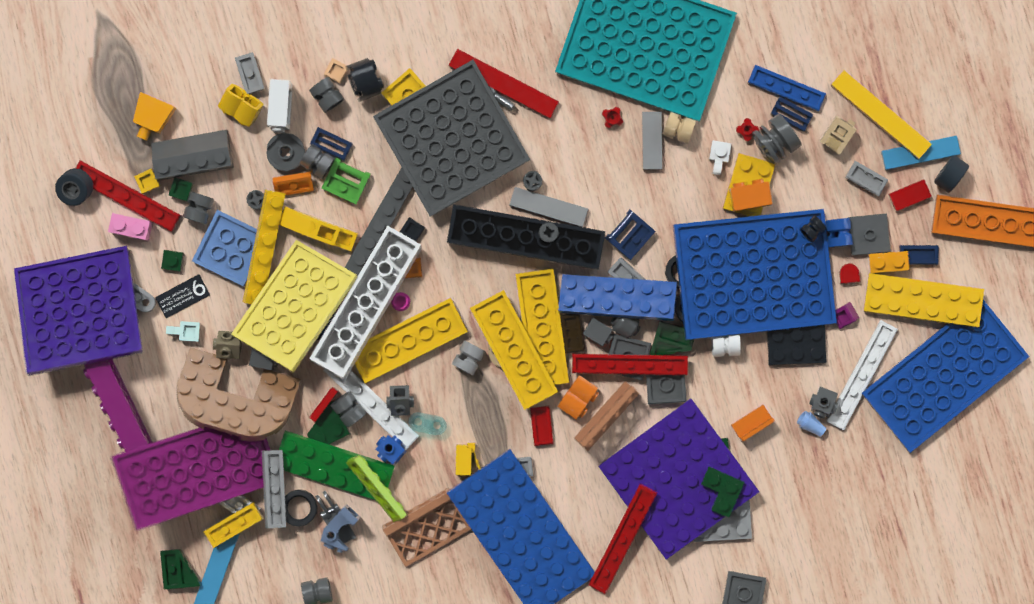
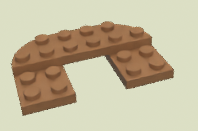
M190 347L177 382L178 406H180L187 420L202 429L204 427L239 436L244 441L265 440L266 437L274 433L277 434L285 426L290 416L301 379L264 369L254 400L218 390L227 358H216V354Z

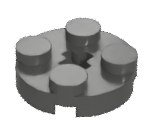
M281 133L271 138L267 144L266 153L269 163L274 168L287 172L300 166L299 163L305 154L302 141L297 136L290 133ZM283 147L285 149L289 147L290 156L287 157L285 155L284 157H282L281 149Z

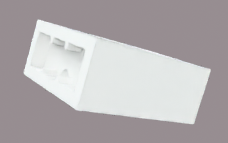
M270 79L267 126L276 133H285V130H290L293 87L290 80Z

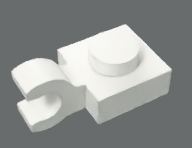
M712 140L709 160L714 161L712 174H721L722 162L728 163L732 143Z

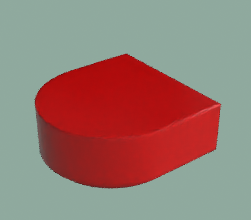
M848 263L840 268V284L860 282L859 269L856 265Z

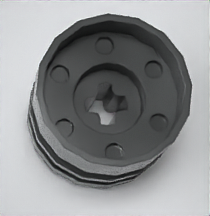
M779 113L768 121L771 130L762 125L759 127L762 134L757 130L752 132L758 149L774 165L779 162L777 155L781 159L786 157L783 148L792 153L802 146L793 128Z

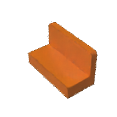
M762 404L731 424V426L743 442L775 420Z

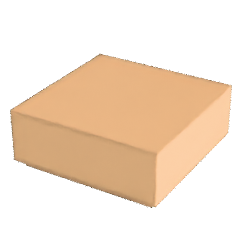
M332 58L324 76L330 77V79L341 84L347 73V65Z

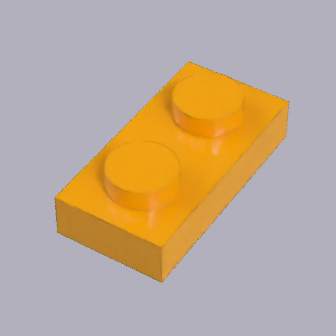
M908 251L869 254L870 273L910 270Z

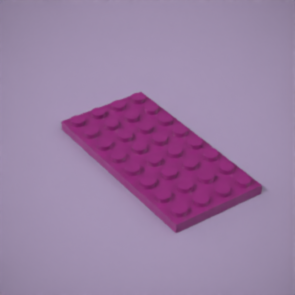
M199 427L111 456V460L135 530L138 531L264 488L262 451L271 450L267 438L261 441H244L236 435L204 427V429Z

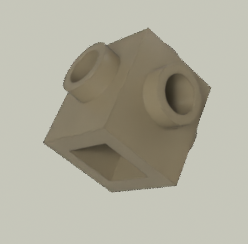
M218 331L217 338L213 340V350H216V358L240 359L242 341L235 338L231 331Z

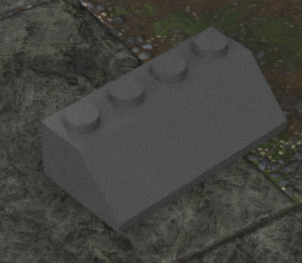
M227 129L151 143L155 179L158 181L234 167Z

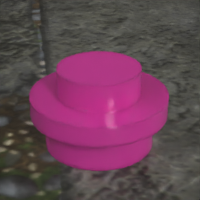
M398 292L393 297L391 305L397 311H405L410 305V298L406 293Z

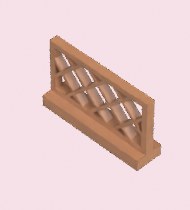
M624 381L574 438L589 451L639 393L633 386Z
M449 488L405 512L407 515L402 520L394 522L391 520L382 525L385 535L390 540L405 567L471 530L455 505L453 515L443 513L444 506L452 502L446 493L450 490ZM431 513L438 514L437 524L426 522L427 516ZM441 516L452 518L450 528L439 525ZM455 519L462 520L466 525L461 530L452 529ZM412 524H423L420 534L409 532ZM425 525L435 527L433 537L423 535ZM438 528L449 531L447 538L444 540L436 538ZM398 532L406 534L403 544L395 542L392 536ZM408 535L419 537L416 547L406 545ZM421 538L432 540L430 548H419ZM404 549L415 550L414 557L406 561L403 556Z

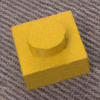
M152 168L134 176L142 194L160 187L158 180L155 179Z

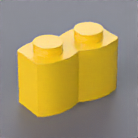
M231 84L225 90L218 107L224 114L233 116L241 125L250 127L256 121L264 104L256 97L247 94L241 87Z

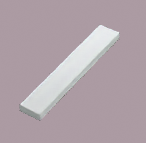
M882 320L879 321L836 402L839 404L835 414L831 413L830 417L827 418L826 421L841 430L845 429L863 395L862 392L866 390L896 334L897 328Z
M326 369L323 370L345 392L351 391L357 399L356 402L392 437L395 435L403 442L401 446L405 450L419 437L399 416H391V409L387 408V404L352 370L345 380Z

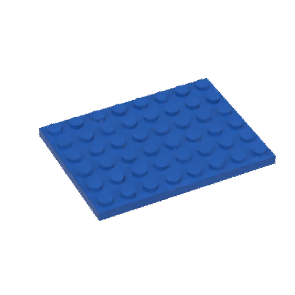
M824 209L674 224L673 234L685 340L837 323L827 231L819 234L813 243L807 240L800 231V228L803 225H807L813 216L818 217L826 226Z

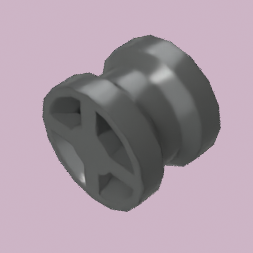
M536 171L526 173L523 179L525 188L529 191L538 190L542 185L541 175Z
M259 190L249 192L246 198L248 206L252 209L260 210L264 193Z
M553 223L543 224L539 230L540 238L544 242L554 241L558 236L557 226Z

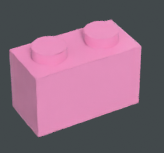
M112 213L108 232L149 241L153 222Z

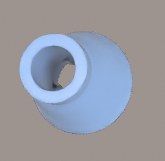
M804 411L797 420L800 428L819 437L826 431V427L811 412Z

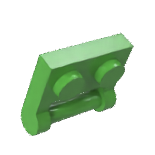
M335 158L322 189L357 205L371 173L367 171L364 173L341 162V159ZM337 169L361 179L360 184L335 174Z

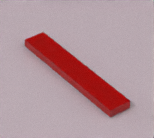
M459 49L456 50L448 65L449 67L457 69L474 60L489 87L551 118L559 103L558 100Z
M81 160L78 162L76 169L85 171L91 177L94 190L171 232L174 230L181 217L180 214Z
M572 354V373L688 375V356Z
M643 484L639 485L589 586L604 594L607 593L658 492Z

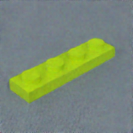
M358 455L346 462L393 522L402 520L407 515L403 506L393 498L391 491L384 487L380 482L379 476L372 472L364 458Z

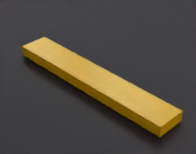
M843 70L831 84L834 89L918 160L932 145L846 71Z

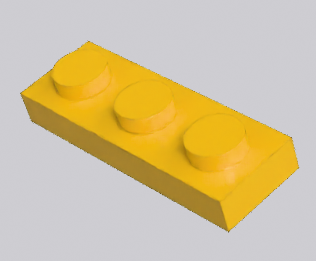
M252 502L206 529L204 533L214 548L261 521L263 516L255 503Z

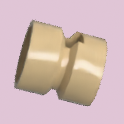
M670 112L662 135L669 138L677 137L678 141L688 144L696 120L687 117L681 119V115Z

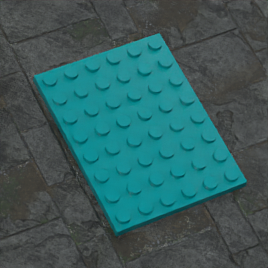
M579 0L555 73L700 122L737 13L701 0Z

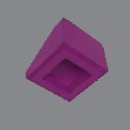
M851 302L835 310L836 324L839 329L859 319Z

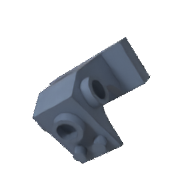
M345 505L324 528L320 540L324 542L323 546L333 550L337 547V552L340 553L343 550L347 551L349 548L340 540L339 530L343 525H354L361 518L349 505ZM329 532H333L334 537H330Z

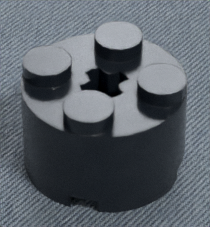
M365 58L346 66V71L350 69V75L347 76L355 96L358 94L360 96L357 99L359 102L381 94L384 85L381 78L376 76L375 71L377 67L373 59Z

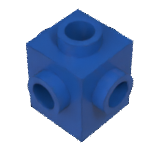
M389 435L387 437L382 436L376 443L378 446L376 450L379 452L377 456L385 463L389 461L394 466L407 451L401 446L403 442L395 435L393 437ZM392 446V450L388 452V447Z

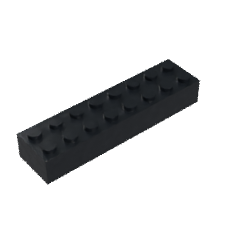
M453 204L447 243L598 270L605 231ZM545 223H553L557 226L558 236L552 242H544L539 236L540 227Z

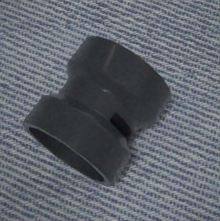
M813 216L807 225H803L800 228L804 237L812 243L819 234H823L827 230L825 224L816 216Z

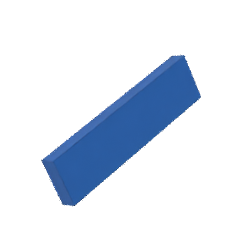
M754 65L748 83L815 111L820 110L826 95L824 92L758 65Z

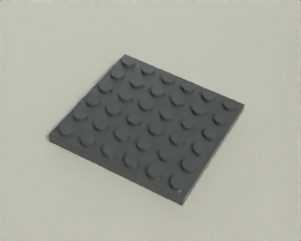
M474 60L373 116L430 217L530 161L529 156Z

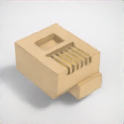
M836 115L820 142L838 155L841 154L857 130L854 127L856 123L850 119L846 122Z

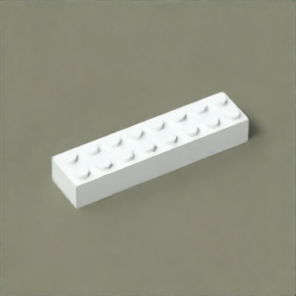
M387 226L309 358L312 362L343 380L346 379L422 250L421 244Z

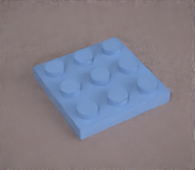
M217 210L192 262L244 287L247 281L257 229Z

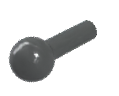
M489 87L499 104L511 111L514 109V103L499 95L495 89Z

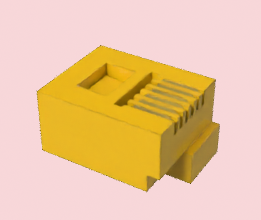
M475 443L456 444V475H471L472 453L475 456L476 466L480 469L479 461L475 454Z

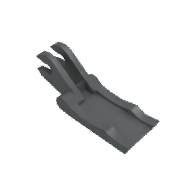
M324 491L323 494L331 507L327 509L320 496L317 495L315 497L324 510L320 515L328 525L341 510L337 503L334 505L327 492ZM349 524L343 525L339 530V537L343 543L356 538Z

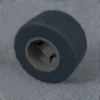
M956 155L952 156L939 172L934 183L947 193H950L963 178L969 165Z
M76 168L67 170L57 179L55 184V192L58 198L70 206L82 204L91 196L93 191L91 177L85 171Z

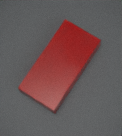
M925 179L888 194L895 212L932 197Z
M330 388L310 415L311 420L314 422L318 420L339 392L336 388Z
M549 406L530 408L534 446L553 444Z

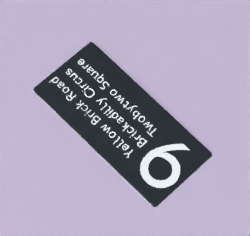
M200 274L158 295L155 299L165 318H168L208 297L210 293Z

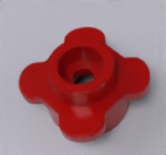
M619 107L603 110L602 116L605 117V126L607 128L623 123Z
M749 118L744 119V123L736 127V132L741 134L745 141L751 140L752 132L755 130L759 131V127L754 126Z

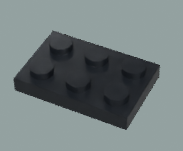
M825 325L767 331L768 365L826 363Z

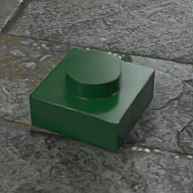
M174 177L168 196L188 201L193 183Z
M164 250L161 269L181 272L184 253Z

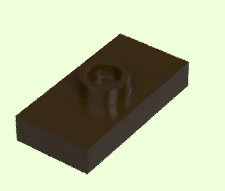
M560 315L565 353L584 351L580 315Z

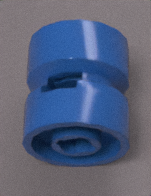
M850 218L825 221L826 231L830 233L827 237L828 248L853 245L852 234L849 233L851 229Z

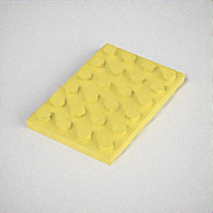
M296 240L236 326L232 335L294 373L358 276Z

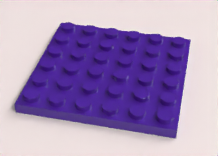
M127 246L14 268L26 373L28 376L143 353Z
M692 398L598 466L627 507L640 484L658 492L641 526L666 560L726 517L711 510L719 492L701 484L709 466L744 482L732 512L760 492Z

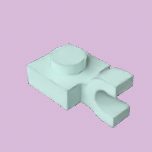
M180 321V327L166 326V334H178L179 340L199 342L200 322Z

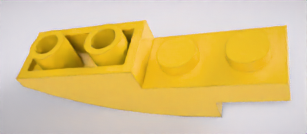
M284 206L279 225L349 251H352L358 234L357 232Z

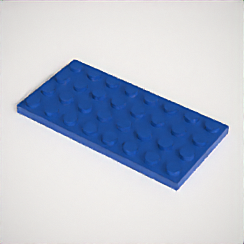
M983 299L979 328L947 323L871 384L862 394L907 451L911 453L1030 356Z
M511 449L446 492L523 604H555L593 577L594 570Z

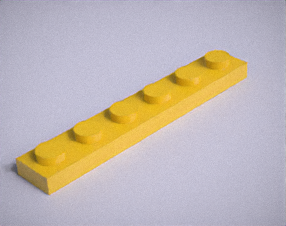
M265 189L242 301L246 304L254 302L268 281L285 199V193Z

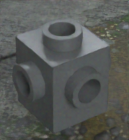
M409 385L390 386V397H386L387 408L391 409V416L410 415V407H414V396H410Z
M819 387L817 395L813 394L809 403L812 405L811 411L814 412V415L820 418H825V416L829 418L831 413L835 414L839 404L835 402L838 393Z

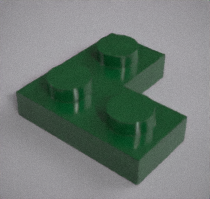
M709 466L701 484L719 492L711 510L729 518L744 482Z

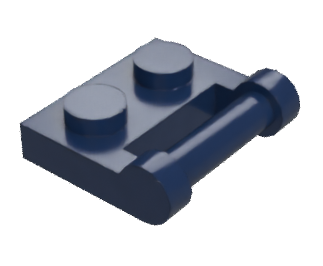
M629 209L626 212V217L611 234L606 235L605 239L631 260L656 231ZM634 220L637 224L619 243L616 240L617 237Z

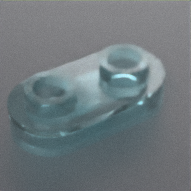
M421 412L413 413L408 420L412 430L432 435L442 434L447 427L445 419L441 416ZM416 418H420L422 420L421 425L415 424ZM435 422L441 424L439 429L434 428L433 424Z

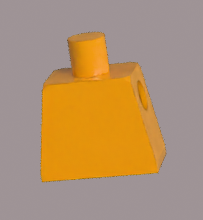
M140 92L133 122L141 126L137 137L147 141L151 131L160 134L175 112L176 107Z

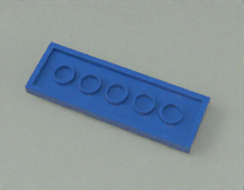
M562 274L558 311L559 313L674 321L677 282Z

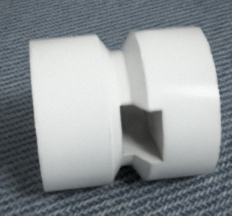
M739 334L711 337L713 357H724L726 353L729 356H740Z

